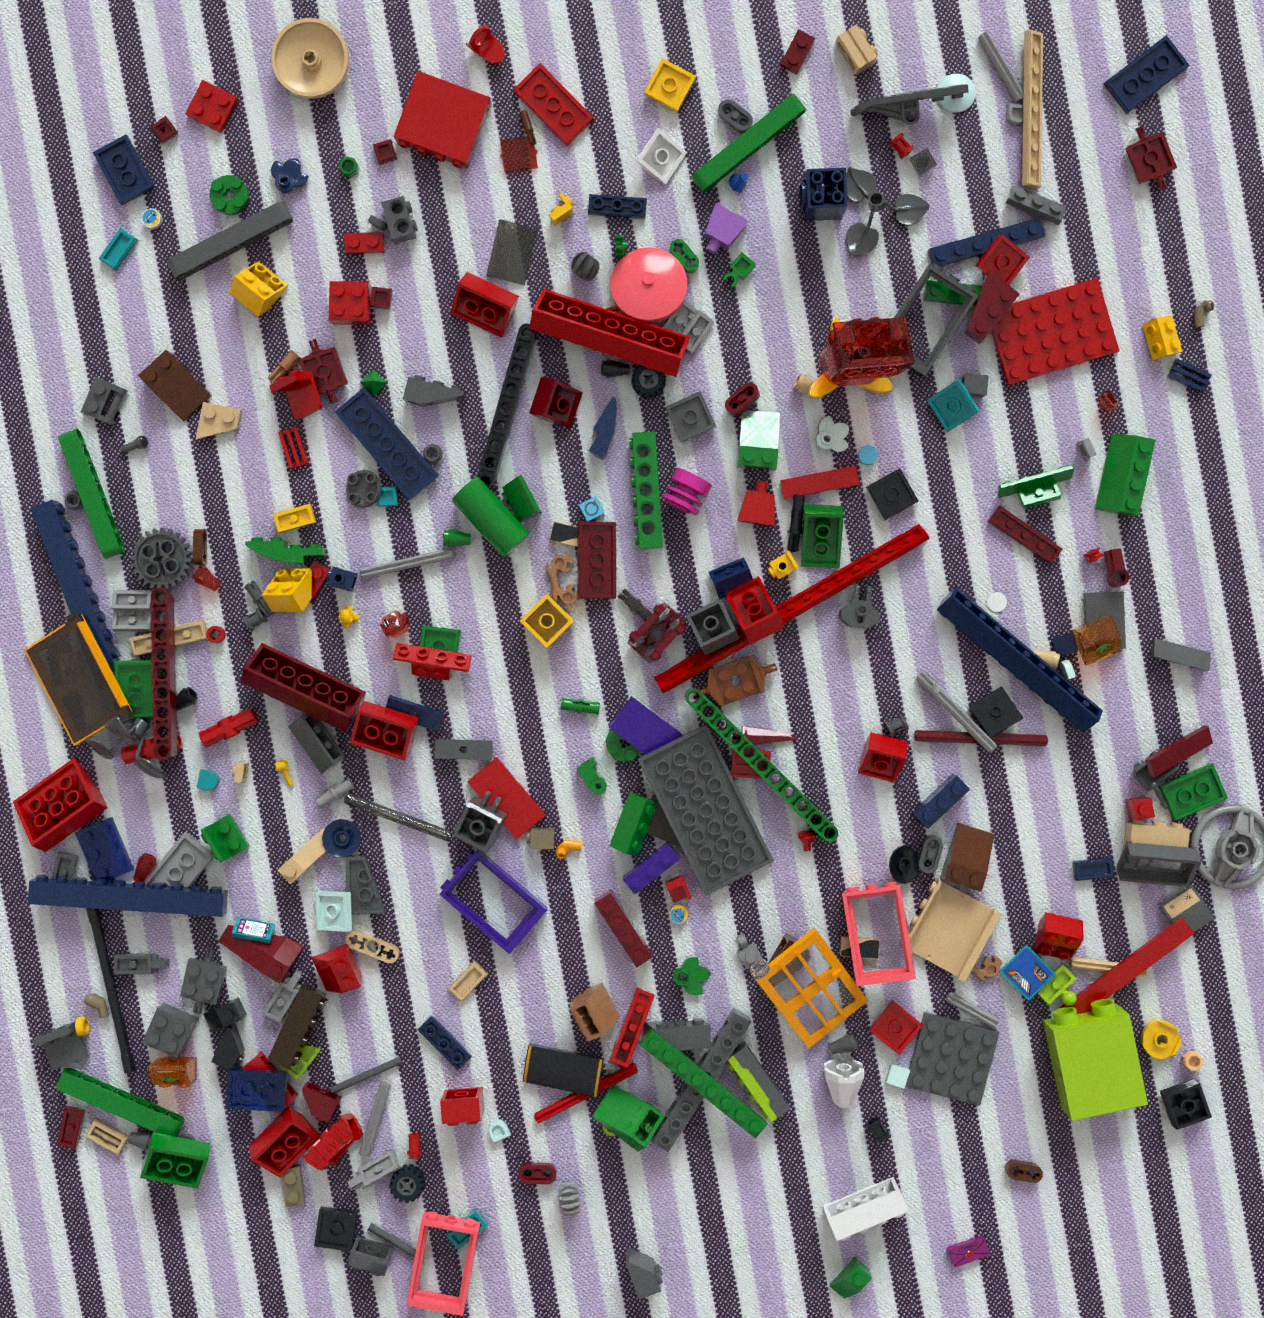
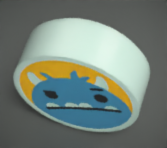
M150 208L142 214V222L147 228L157 229L162 225L163 218L157 210Z

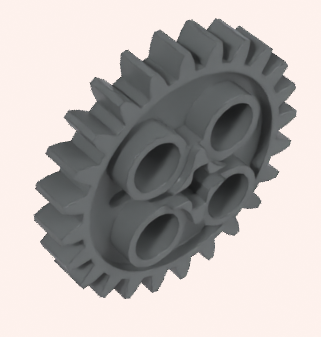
M153 528L152 534L149 531H145L146 537L139 536L141 542H134L137 548L131 549L135 556L129 557L135 561L130 564L131 567H136L133 574H140L137 580H144L143 585L148 586L150 584L151 589L156 587L164 588L165 586L166 589L170 590L171 584L174 587H178L177 581L184 583L185 581L182 576H189L186 570L193 569V567L188 565L189 562H193V559L189 558V555L193 554V552L187 551L191 545L183 544L186 538L182 537L179 539L180 533L176 532L173 534L172 529H168L166 532L165 528H160V531ZM168 543L172 544L170 552H167L165 548ZM149 547H152L154 553L149 557L147 550ZM162 556H164L165 559H163L162 562H159V559L162 558ZM175 561L177 567L174 571H171L170 564ZM156 565L158 572L156 575H153L151 569Z

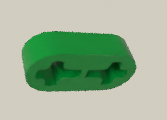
M676 239L670 244V254L679 260L686 273L696 272L699 267L698 257L683 240ZM675 245H677L678 247L683 246L682 252L684 255H682L679 251H677L676 253L674 252ZM686 257L688 258L689 261H692V260L695 261L693 268H692L691 266H689V267L686 266V265H687V261H686V259H685Z

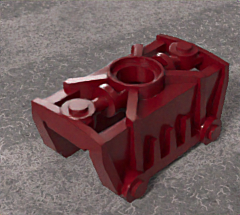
M666 602L656 605L651 616L640 628L629 634L630 639L627 644L648 663L658 661L664 649L677 635H682L686 629L687 622ZM668 608L670 610L668 618L659 623V616ZM678 618L681 620L674 629L667 630L670 621ZM655 627L661 628L663 632L662 636L658 639L654 638L651 634L652 629ZM641 636H647L644 639L646 642L643 645H639L636 648L633 646ZM655 643V650L646 658L644 655L649 644L652 646Z

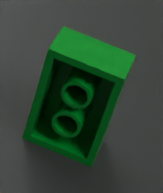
M153 1132L143 1160L140 1178L198 1189L209 1159L211 1143Z

